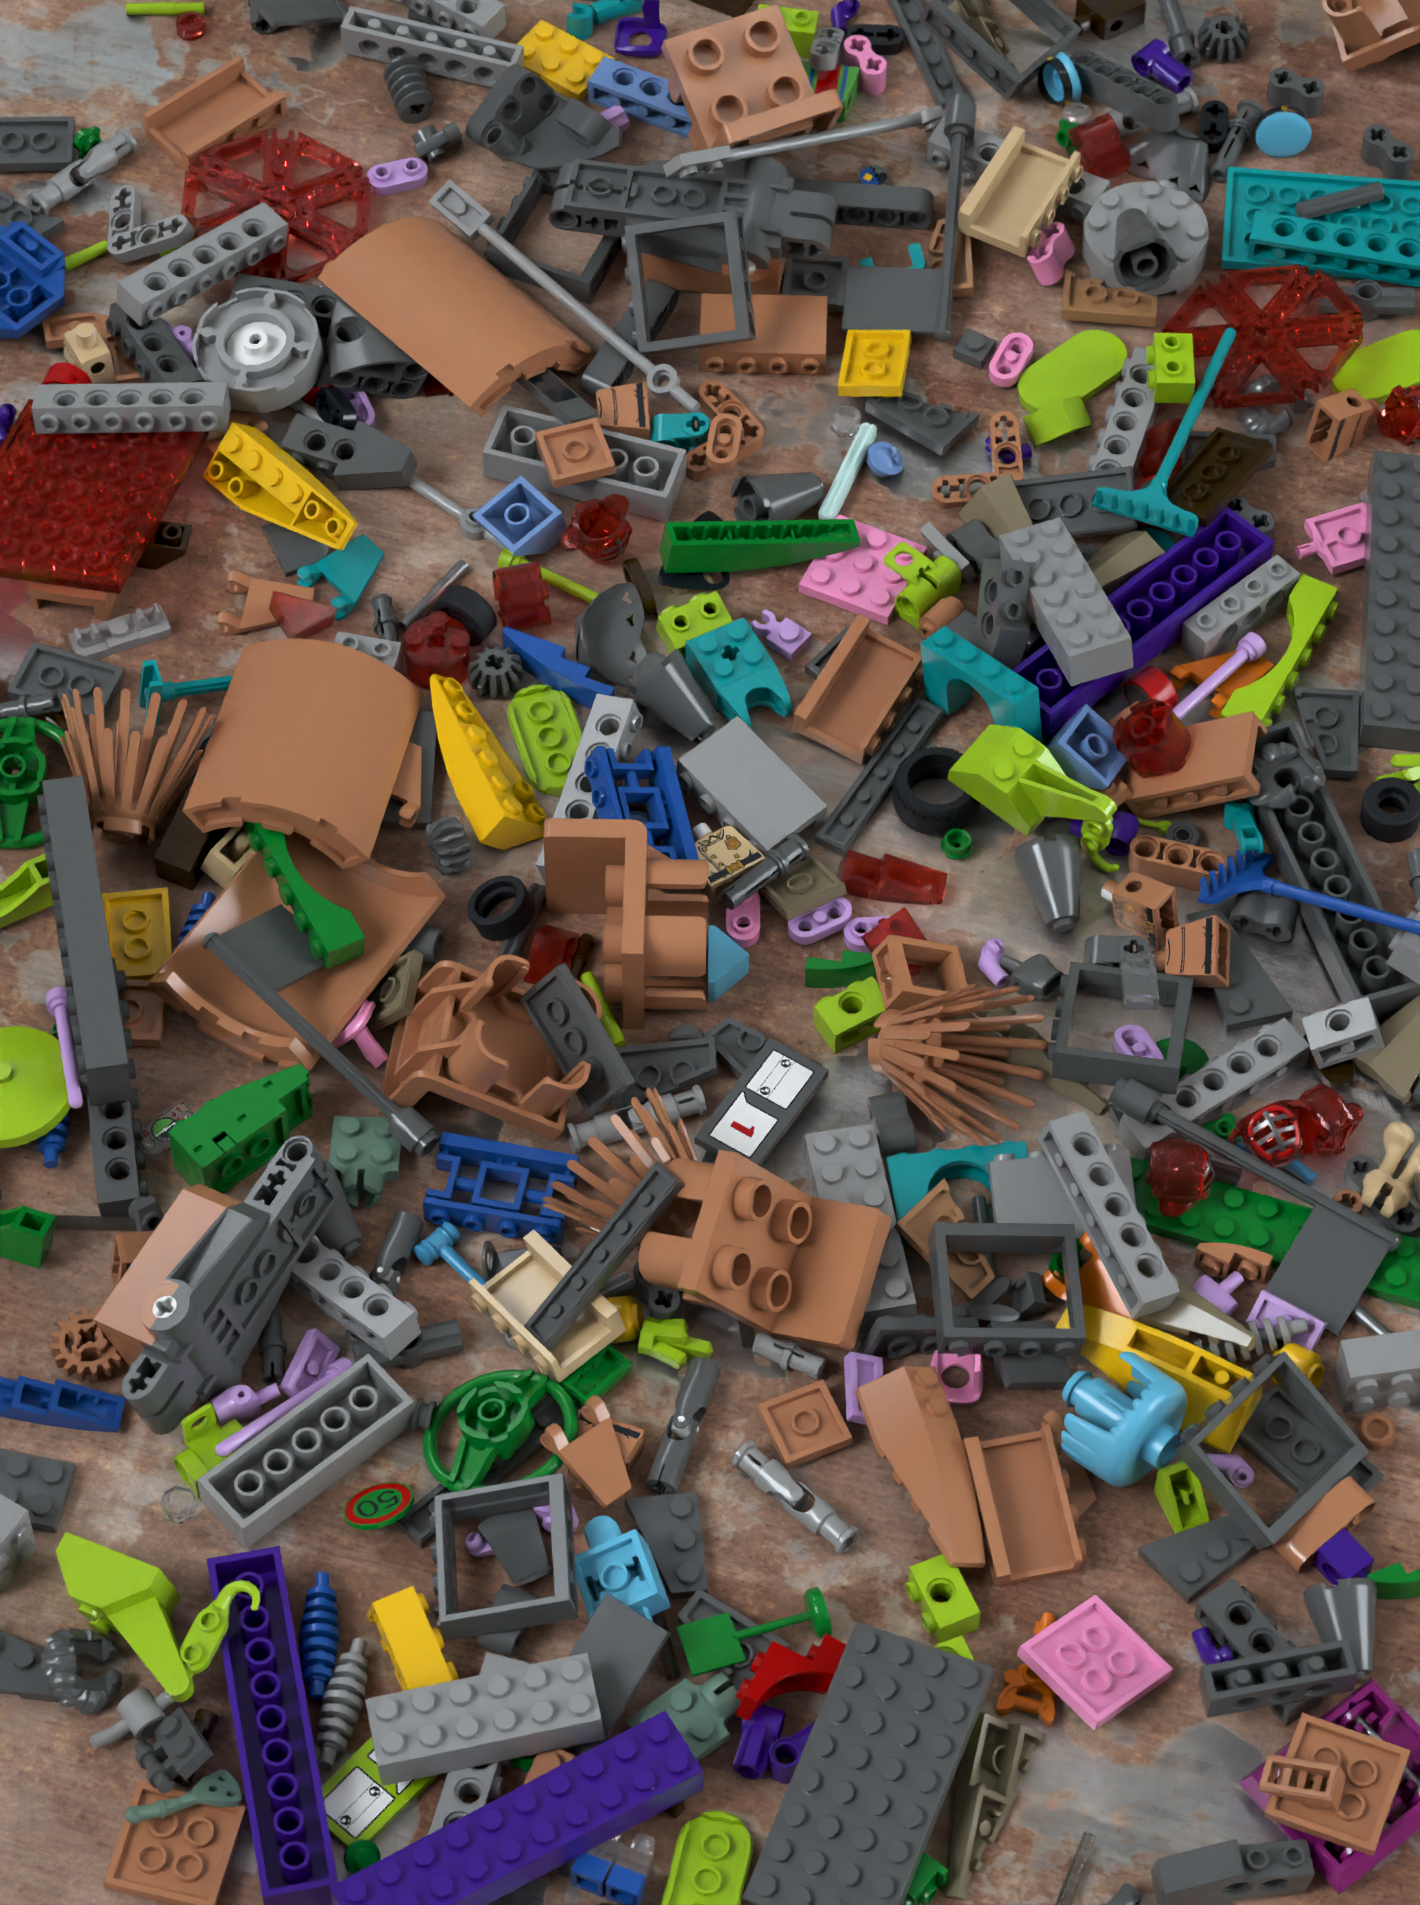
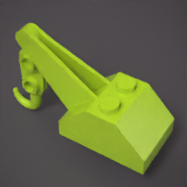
M990 724L949 770V781L1026 837H1029L1046 816L1083 820L1081 841L1085 845V853L1088 859L1105 872L1114 873L1119 869L1117 863L1109 864L1098 852L1104 850L1110 842L1113 831L1112 815L1117 811L1115 802L1107 795L1094 791L1067 777L1049 749L1021 728Z
M65 1532L56 1549L69 1596L79 1607L77 1611L90 1620L89 1626L94 1630L106 1635L110 1631L122 1635L163 1686L168 1695L176 1702L187 1701L193 1695L194 1684L192 1677L204 1671L214 1657L229 1626V1610L234 1596L241 1592L250 1594L252 1597L251 1610L253 1611L258 1610L261 1602L260 1592L251 1582L238 1580L229 1583L220 1591L217 1598L210 1605L199 1612L180 1647L169 1616L172 1615L181 1595L160 1568L68 1532Z

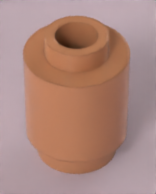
M953 596L940 599L919 619L921 635L927 639L943 626L947 627L960 613L966 610L961 601Z

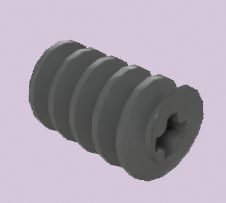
M401 56L394 59L386 66L383 75L391 99L394 101L397 114L401 121L414 124L422 122L431 114L430 107L433 103V97L426 84L422 69L419 67V61L413 56Z

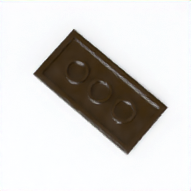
M1217 427L1168 481L1166 487L1168 500L1173 505L1195 514L1199 519L1198 525L1208 527L1271 456L1273 444Z

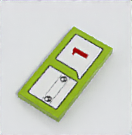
M371 1737L322 1786L330 1835L345 1848L359 1839L373 1842L440 1774L382 1786L373 1738Z

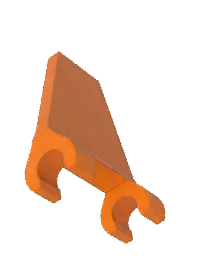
M1237 651L1176 665L1169 673L1173 677L1170 681L1176 692H1180L1189 680L1198 686L1201 685ZM1263 656L1257 661L1242 664L1210 693L1214 696L1211 700V704L1214 707L1208 714L1214 719H1220V714L1233 691L1250 685L1264 677L1274 668V664Z
M1086 1232L1079 1239V1242L1093 1256L1079 1269L1083 1304L1132 1319ZM1049 1269L1041 1277L1042 1284L1057 1298L1067 1301L1064 1277L1057 1270L1052 1272Z

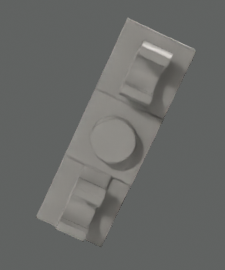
M153 603L151 608L144 610L138 608L135 613L122 615L98 623V625L91 623L90 627L82 630L76 628L73 630V633L67 634L73 653L98 660L172 636V632L161 605Z

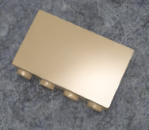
M1014 125L959 209L958 231L1025 258L1031 247L1036 248L1039 244L1044 227H1049L1053 222L1058 205H1063L1067 200L1072 183L1079 181L1083 172V166L1080 165L1081 153L1074 151L1070 159L1029 144L1025 142V129Z
M532 1230L523 1237L528 1249L525 1253L485 1284L481 1285L475 1278L468 1282L473 1293L470 1296V1300L480 1313L483 1314L487 1311L491 1315L490 1319L499 1332L502 1334L507 1331L512 1336L513 1344L523 1355L528 1352L533 1356V1363L543 1375L550 1373L560 1383L625 1332L626 1329L619 1311L600 1292L597 1293L550 1352L524 1327L572 1267L535 1230Z

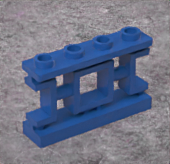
M597 746L585 760L584 771L585 775L589 778L592 790V803L596 807L598 818L631 819L627 803H646L651 821L642 822L647 828V844L671 859L699 860L670 746H657L652 753H650L649 749H643L635 758L636 763H617L613 748L605 750L604 746ZM648 778L650 787H639L638 779L646 780ZM613 779H624L625 787L617 786L615 788ZM663 836L665 846H654L653 838H662Z
M441 1132L439 1153L436 1155V1169L448 1171L450 1174L445 1191L427 1189L426 1197L423 1201L424 1220L438 1226H442L444 1222H450L454 1226L464 1227L472 1232H493L506 1238H523L532 1230H535L549 1244H561L563 1229H565L566 1215L543 1206L541 1207L540 1217L522 1214L525 1202L543 1205L546 1204L542 1200L543 1197L550 1196L554 1198L556 1190L551 1187L553 1181H559L575 1189L579 1175L567 1167V1162L575 1160L579 1163V1155ZM462 1165L480 1168L477 1179L460 1177ZM530 1177L548 1180L546 1192L528 1189ZM494 1179L519 1184L514 1203L483 1198L487 1180ZM456 1190L473 1193L471 1205L453 1202Z

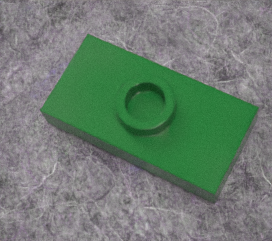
M608 1344L559 1384L567 1391L574 1404L582 1409L586 1405L587 1399L594 1395L600 1398L603 1397L632 1371L633 1363Z

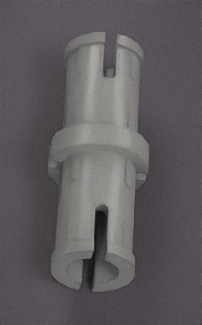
M762 1331L758 1333L752 1346V1353L779 1363L782 1369L788 1370L791 1368L815 1380L820 1378L826 1364L825 1358L798 1348L797 1343L792 1341L789 1343L783 1342Z

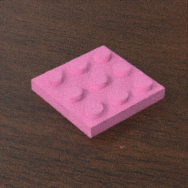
M838 515V517H837L836 519H850V518L844 517V516H842V515ZM854 520L860 538V546L813 559L799 583L798 592L888 625L894 615L895 597L907 586V580L883 564V557L900 542H906L925 556H927V547ZM899 554L894 559L901 566H907L913 562V558L908 554Z
M1096 1594L1020 1645L1016 1654L1094 1731L1169 1679L1173 1668Z

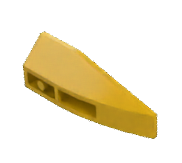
M232 422L202 475L205 480L241 510L337 550H344L358 525V522L315 476L256 427Z
M433 673L429 679L440 748L455 794L479 842L506 850L544 837L546 813L534 797L532 786L522 776L463 691L461 684L454 678H445Z
M1083 1304L1086 1340L1080 1354L1126 1392L1129 1380L1141 1383L1131 1375L1132 1366L1118 1356L1124 1351L1134 1352L1179 1382L1187 1395L1186 1412L1179 1429L1181 1432L1195 1422L1200 1425L1207 1418L1204 1414L1207 1408L1219 1399L1224 1402L1231 1395L1228 1389L1243 1376L1248 1379L1253 1374L1168 1333L1135 1320ZM1066 1308L1055 1328H1070L1068 1308ZM1263 1383L1202 1442L1229 1455L1262 1397Z

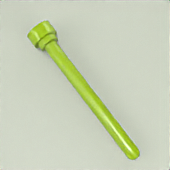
M505 547L499 556L497 567L508 573H518L521 571L588 603L599 594L526 560L525 555L514 556ZM632 614L626 620L633 623L632 618L634 617V614Z

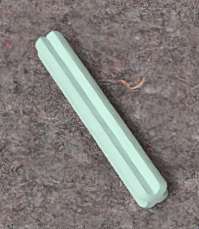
M867 422L861 424L818 511V520L836 519L868 454V449L877 436V427L874 424L870 425Z

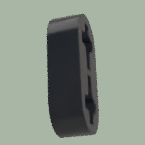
M857 24L851 26L847 31L846 39L853 35H862L868 38L872 51L877 55H896L903 50L904 33L901 28L895 25Z
M1217 100L1208 101L1201 108L1198 137L1208 144L1209 154L1220 152L1227 135L1228 107L1223 102ZM1211 114L1217 115V121L1211 120ZM1210 133L1216 134L1215 140L1209 139Z
M321 387L315 398V408L318 415L326 423L353 431L357 422L354 406L338 388Z

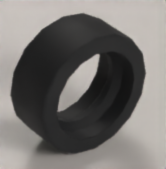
M458 584L449 586L432 607L433 616L437 624L452 639L463 645L471 647L481 645L497 625V616L490 604L476 591Z
M511 875L489 879L475 890L467 904L469 918L482 937L491 941H503L514 937L527 927L535 913V901L519 878ZM516 898L509 910L499 916L487 918L488 913L494 906L504 900Z

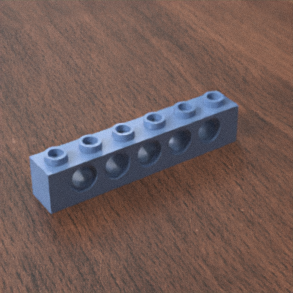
M604 56L588 80V102L607 109L614 105H620L628 117L688 139V133L692 126L691 119L683 101L676 104L672 101L667 79Z

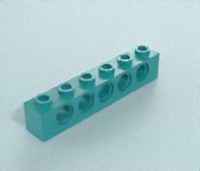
M1255 211L1247 259L1420 287V237L1272 212Z

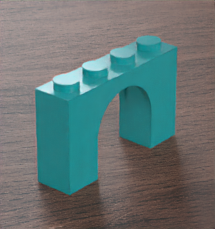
M945 626L920 643L926 701L945 710V713L950 715L972 699V686L986 702L994 725L1021 728L1042 743L1039 690L1037 686Z
M1003 1141L1002 1144L968 1145L964 1148L951 1150L938 1148L924 1153L910 1154L902 1152L886 1157L885 1175L896 1221L898 1222L944 1178L946 1182L954 1179L973 1180L982 1184L991 1192L989 1173H986L985 1165L990 1161H994L993 1156L1013 1153L1015 1154V1159L1028 1158L1026 1142ZM900 1234L902 1246H910Z

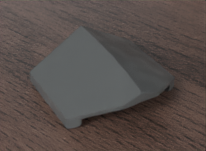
M275 523L262 526V532L285 577L297 574L300 567L315 564L328 556V545Z

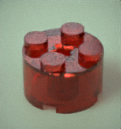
M1109 113L1100 115L1068 130L1074 147H1079L1077 152L1081 153L1080 165L1083 168H1088L1085 170L1086 172L1109 180L1132 168L1125 143L1122 144L1118 135L1120 132Z
M539 561L502 567L492 572L495 601L498 600L500 608L498 615L503 629L508 627L522 631L552 624L549 607L544 604V600L549 599V589L546 580H542Z
M435 611L430 616L423 617L414 622L404 633L405 665L407 675L414 684L422 689L430 690L429 678L433 673L445 678H454L460 684L468 677L467 667L469 662H471L470 638L467 629L458 620L449 617L445 612Z
M1150 699L1139 702L1130 708L1132 713L1125 720L1120 717L1113 730V743L1140 778L1158 777L1168 772H1177L1183 768L1186 763L1185 756L1191 745V736L1178 716L1163 701Z

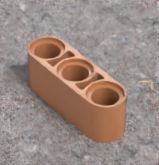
M1151 835L1137 836L1130 843L1128 859L1130 873L1137 872L1167 885L1200 892L1201 877H1205L1209 889V872L1207 871H1215L1218 883V864L1223 863L1226 870V859L1223 854L1216 850Z
M1348 1476L1326 1493L1273 1547L1297 1573H1302L1313 1565L1319 1547L1344 1528L1349 1533L1370 1514L1376 1506V1502L1351 1476Z

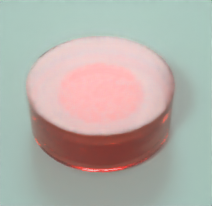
M185 12L177 17L175 22L176 32L181 39L195 41L205 35L206 21L200 13Z

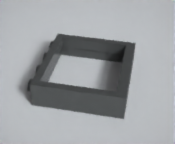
M931 0L918 20L1007 101L1038 76L1039 69L1047 61V58L1051 56L1054 58L1059 52L1068 50L1082 30L1051 0H1009L1056 42L1024 72L1020 73L948 8L956 0Z
M534 170L530 177L526 176L521 193L514 196L509 213L506 217L503 216L500 219L497 227V233L513 245L542 195L545 193L554 196L560 170ZM604 235L580 276L532 259L529 260L578 301L590 305L622 250V237ZM487 241L488 247L484 252V256H487V261L507 277L544 289Z
M734 210L624 226L625 235H622L621 242L624 253L628 254L629 266L625 267V277L627 284L631 285L632 298H629V311L631 316L635 317L636 329L632 331L634 347L638 348L639 353L651 355L757 340L744 222L741 212ZM724 224L736 330L651 342L639 236Z
M1071 961L1069 974H1062L1059 995H1064V997L1057 998L1055 1017H1059L1060 1020L1053 1019L1051 1040H1056V1043L1049 1042L1047 1060L1053 1061L1052 1078L1115 1086L1121 1077L1128 1080L1133 1078L1157 1092L1177 1094L1194 978ZM1084 993L1174 1005L1175 1010L1167 1059L1067 1047L1076 994Z
M933 1223L928 1237L938 1354H957L958 1357L967 1354H985L988 1357L1020 1354L1027 1358L1038 1355H1056L1060 1358H1064L1065 1355H1080L1086 1340L1074 1224ZM947 1252L1062 1254L1070 1328L954 1327Z
M1285 1351L1273 1357L1266 1354L1252 1366L1255 1372L1248 1379L1243 1376L1228 1389L1231 1395L1224 1402L1219 1399L1204 1412L1207 1418L1200 1425L1195 1422L1180 1434L1183 1441L1173 1449L1258 1550L1274 1545L1369 1452ZM1272 1375L1338 1454L1273 1517L1264 1523L1198 1444Z
M563 1473L434 1495L435 1512H432V1516H430V1523L433 1532H436V1542H431V1554L434 1563L437 1564V1573L432 1574V1584L435 1595L438 1596V1605L434 1606L433 1612L436 1615L437 1628L442 1627L449 1641L579 1618L572 1496ZM550 1505L555 1596L458 1612L455 1521Z

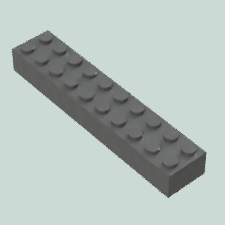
M1374 450L1368 471L1359 682V746L1420 752V455Z
M1289 720L1265 727L1267 729L1266 737L1256 739L1254 754L1260 752L1266 746L1278 745L1280 742L1289 743L1297 748L1302 747L1306 751L1308 750L1294 721ZM1282 770L1276 773L1274 776L1276 785L1281 788H1285L1289 784L1294 786L1297 798L1296 803L1275 810L1266 806H1255V820L1285 883L1385 911L1326 787L1310 794L1301 789L1300 777L1295 772ZM1294 900L1299 905L1300 915L1343 1004L1368 996L1377 1019L1396 1014L1420 995L1419 984L1386 964V961L1393 952L1388 946L1396 935L1394 928Z
M83 775L42 781L43 794L37 795L81 1092H88L90 1106L132 1100L128 1058Z

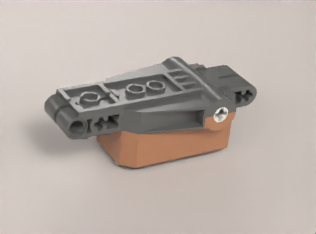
M755 157L749 160L741 159L723 163L724 168L718 172L706 174L705 170L699 171L698 174L686 179H680L679 175L666 177L663 165L670 160H654L642 167L574 158V162L565 163L560 167L548 217L550 223L561 230L622 237V235H625L624 226L736 210L743 214L751 293L780 295L786 258L821 261L828 256L838 204L828 194L794 190V177H788L787 169L782 163L768 157ZM724 224L639 236L644 282L651 278L678 290L732 294ZM626 254L627 266H629L628 254Z
M293 1136L283 1143L276 1155L268 1162L267 1168L257 1183L249 1190L244 1202L201 1184L182 1189L93 1319L130 1366L128 1373L121 1383L122 1394L153 1433L163 1435L172 1432L180 1424L195 1400L205 1404L207 1400L211 1401V1399L227 1388L240 1383L242 1367L290 1280L294 1263L340 1195L336 1190L337 1180L322 1159L312 1141L306 1136Z

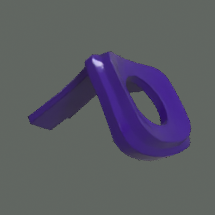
M644 0V3H642L644 18L625 17L619 20L614 41L616 53L646 58L658 57L663 53L661 46L663 41L666 40L667 30L660 22V0ZM637 33L647 34L652 39L649 46H631L628 41L632 35Z

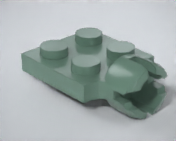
M334 1116L329 1162L334 1167L338 1179L341 1180L343 1191L349 1205L353 1208L358 1209L359 1195H366L365 1209L374 1207L382 1198L383 1184L386 1181L399 1180L402 1144L388 1132L390 1126L389 1118Z
M723 1673L716 1674L707 1682L698 1686L692 1684L686 1677L626 1722L631 1729L666 1710L694 1757L699 1762L731 1739L725 1727L728 1721L737 1716L735 1713L741 1701L735 1697L739 1690L736 1686L730 1684L731 1680Z

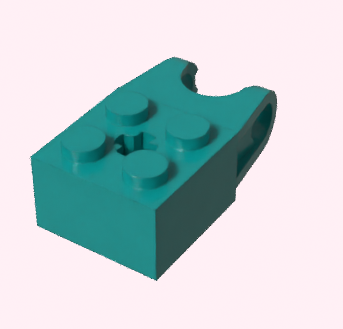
M744 617L686 641V664L715 711H720L729 722L739 716L750 728L752 723L748 711L756 706L769 707L782 717L792 714L790 696L779 671Z

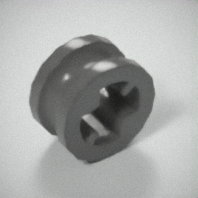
M417 1399L412 1417V1430L417 1431L418 1428H424L425 1431H429L432 1414L437 1408L436 1401L426 1404L423 1399Z

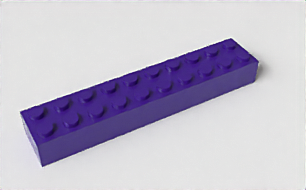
M1226 506L1208 527L1199 526L1194 537L1186 536L1110 594L1108 599L1132 639L1133 668L1070 686L1047 644L1016 666L1012 671L1038 687L1042 736L1049 740L1085 704L1089 707L1094 705L1180 638L1182 625L1185 620L1271 559L1274 541Z
M280 1546L208 1558L206 1560L213 1601L226 1585L238 1580L251 1582L260 1592L261 1602L256 1611L251 1610L252 1597L250 1594L241 1592L234 1596L230 1604L229 1626L220 1645L263 1904H332L330 1886L338 1883Z
M665 1710L330 1886L332 1905H488L702 1791L703 1769Z

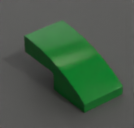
M843 950L841 961L807 957L805 987L840 988L847 987L855 981H863L871 976L875 979L876 971L872 955L870 953Z
M1398 1562L1367 1574L1366 1578L1373 1579V1583L1375 1582L1377 1599L1395 1600L1420 1596V1569L1407 1574L1402 1564Z

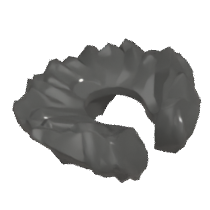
M1264 374L1260 378L1249 382L1239 393L1240 397L1237 399L1238 404L1236 405V411L1239 414L1237 420L1244 423L1247 433L1277 435L1293 425V419L1286 407L1282 409L1279 415H1274L1265 409V404L1272 399H1282L1289 404L1293 413L1304 414L1307 409L1314 406L1312 402L1313 397L1308 394L1305 387L1292 383L1285 376L1276 377L1275 375Z
M1280 742L1278 745L1266 746L1260 752L1254 754L1251 773L1260 783L1259 795L1248 797V800L1255 806H1266L1275 810L1296 803L1297 798L1292 784L1281 788L1274 782L1275 774L1282 770H1291L1298 774L1301 789L1310 794H1313L1318 789L1325 788L1327 777L1324 775L1322 764L1318 759H1313L1308 751L1302 747L1297 748L1292 744Z
M70 1628L69 1631L59 1630L52 1633L50 1638L46 1639L47 1645L40 1656L42 1659L41 1670L43 1677L49 1681L48 1689L54 1691V1696L60 1699V1706H74L83 1715H92L100 1712L106 1704L114 1701L122 1685L121 1672L111 1668L106 1674L100 1675L93 1680H85L76 1674V1657L87 1656L102 1664L114 1660L118 1655V1648L104 1634L98 1635L89 1629Z

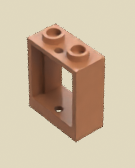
M888 934L871 953L885 1010L891 1008L904 1010L967 986L958 946ZM907 964L937 968L942 990L913 986ZM956 1016L944 1018V1020H954Z

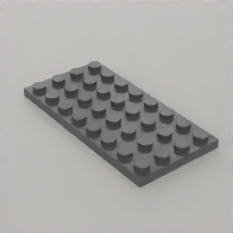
M856 1621L742 1899L752 1905H903L996 1673L994 1668Z

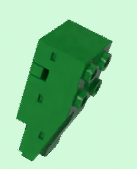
M301 1064L294 1065L224 1092L217 1098L206 1101L197 1112L187 1119L183 1118L176 1122L172 1129L168 1131L174 1169L190 1186L201 1184L224 1194L241 1182V1180H244L264 1166L276 1155L283 1143L290 1138L289 1132L313 1116L311 1112L313 1110V1095L308 1091V1087L311 1085L309 1072Z

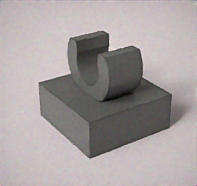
M1028 1271L1009 1289L1012 1307L1021 1316L1019 1320L1028 1321L1034 1314H1045L1054 1306L1053 1302L1045 1300V1294L1049 1290L1042 1284L1040 1273Z

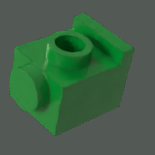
M924 1852L903 1905H928L935 1897L938 1888L943 1890L946 1887L948 1869Z

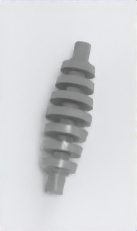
M1284 1316L1277 1317L1278 1325L1276 1326L1271 1325L1270 1318L1262 1319L1265 1329L1258 1330L1255 1320L1248 1321L1250 1331L1256 1335L1255 1349L1258 1357L1265 1355L1262 1344L1269 1342L1272 1352L1278 1349L1276 1340L1283 1339L1284 1345L1291 1343L1290 1338H1293L1294 1335L1309 1331L1305 1318L1289 1322V1320L1285 1321ZM1200 1338L1194 1340L1195 1346L1218 1357L1227 1354L1230 1363H1237L1234 1352L1239 1350L1242 1352L1244 1362L1251 1360L1250 1353L1242 1351L1240 1344L1221 1340L1219 1344L1209 1342V1344L1202 1346Z
M354 1638L350 1652L343 1653L340 1656L339 1666L335 1668L333 1678L329 1681L327 1691L322 1699L321 1719L318 1724V1731L320 1733L317 1734L316 1745L321 1748L318 1764L324 1768H332L335 1755L345 1751L348 1744L347 1740L350 1739L353 1733L352 1727L356 1725L359 1714L363 1709L364 1703L362 1700L365 1698V1686L368 1677L366 1673L369 1670V1660L364 1657L367 1641L361 1638Z

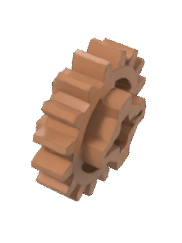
M82 1307L81 1315L76 1316L72 1311L68 1312L69 1322L66 1323L59 1320L57 1322L59 1332L51 1333L53 1343L50 1345L52 1357H55L58 1369L64 1367L65 1375L68 1378L76 1372L79 1382H83L86 1375H91L93 1381L97 1382L99 1373L103 1372L107 1377H111L110 1368L112 1366L116 1368L123 1366L122 1356L113 1345L112 1347L109 1346L108 1338L93 1320L101 1307H96L94 1313H88L87 1308ZM68 1342L71 1343L72 1352L70 1354L66 1350Z

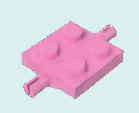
M1361 502L1306 519L1304 529L1311 542L1295 546V553L1298 559L1316 554L1323 560L1331 575L1363 566L1367 509L1365 503Z

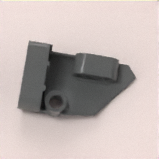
M518 64L509 66L503 72L466 124V135L469 139L491 151L504 162L513 161L535 170L559 169L565 163L574 162V158L598 159L620 149L623 135L621 129L611 124L598 112L573 97L569 100L556 92L539 76Z
M336 294L329 334L323 343L324 356L328 359L331 384L339 389L356 392L365 391L368 394L398 399L414 396L429 372Z

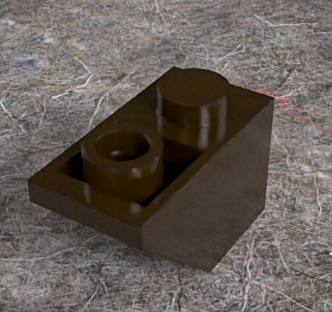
M129 516L121 540L125 565L157 570L186 554L193 530L192 525Z

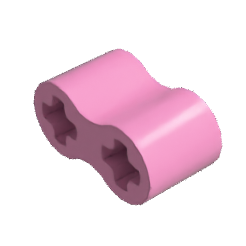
M853 35L848 37L844 42L843 65L859 67V88L863 93L868 95L881 94L886 88V60L872 51L871 43L865 36Z
M1052 222L1049 227L1045 226L1042 230L1039 244L1027 254V260L1041 285L1047 286L1058 282L1064 275L1065 263L1075 254V247L1064 224Z

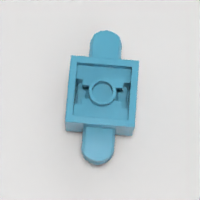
M601 1515L591 1519L584 1528V1535L589 1549L575 1555L576 1581L590 1620L604 1596L608 1594L654 1622L652 1615L664 1611L671 1606L648 1543L636 1529L622 1534L619 1525L609 1516Z

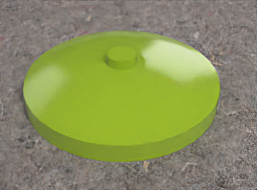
M9 1026L0 1028V1148H10L27 1144L44 1136L62 1121L71 1108L68 1101L59 1041L52 1035L31 1027Z

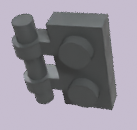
M181 1706L170 1716L166 1717L153 1731L158 1739L153 1745H149L146 1740H140L135 1744L137 1762L142 1769L147 1770L146 1776L148 1781L160 1793H168L172 1789L171 1781L178 1774L187 1780L214 1754L191 1715ZM168 1756V1759L164 1763H161Z

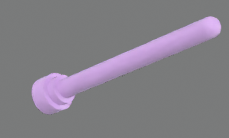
M1247 633L1238 642L1237 652L1154 727V732L1172 729L1242 664L1257 661L1267 651L1264 640L1256 633Z
M55 987L49 990L45 996L47 1011L56 1020L69 1105L77 1109L82 1106L83 1098L69 1019L70 1011L66 988Z
M345 1357L339 1358L329 1365L323 1378L218 1443L215 1448L216 1454L224 1457L246 1444L351 1367L353 1363Z

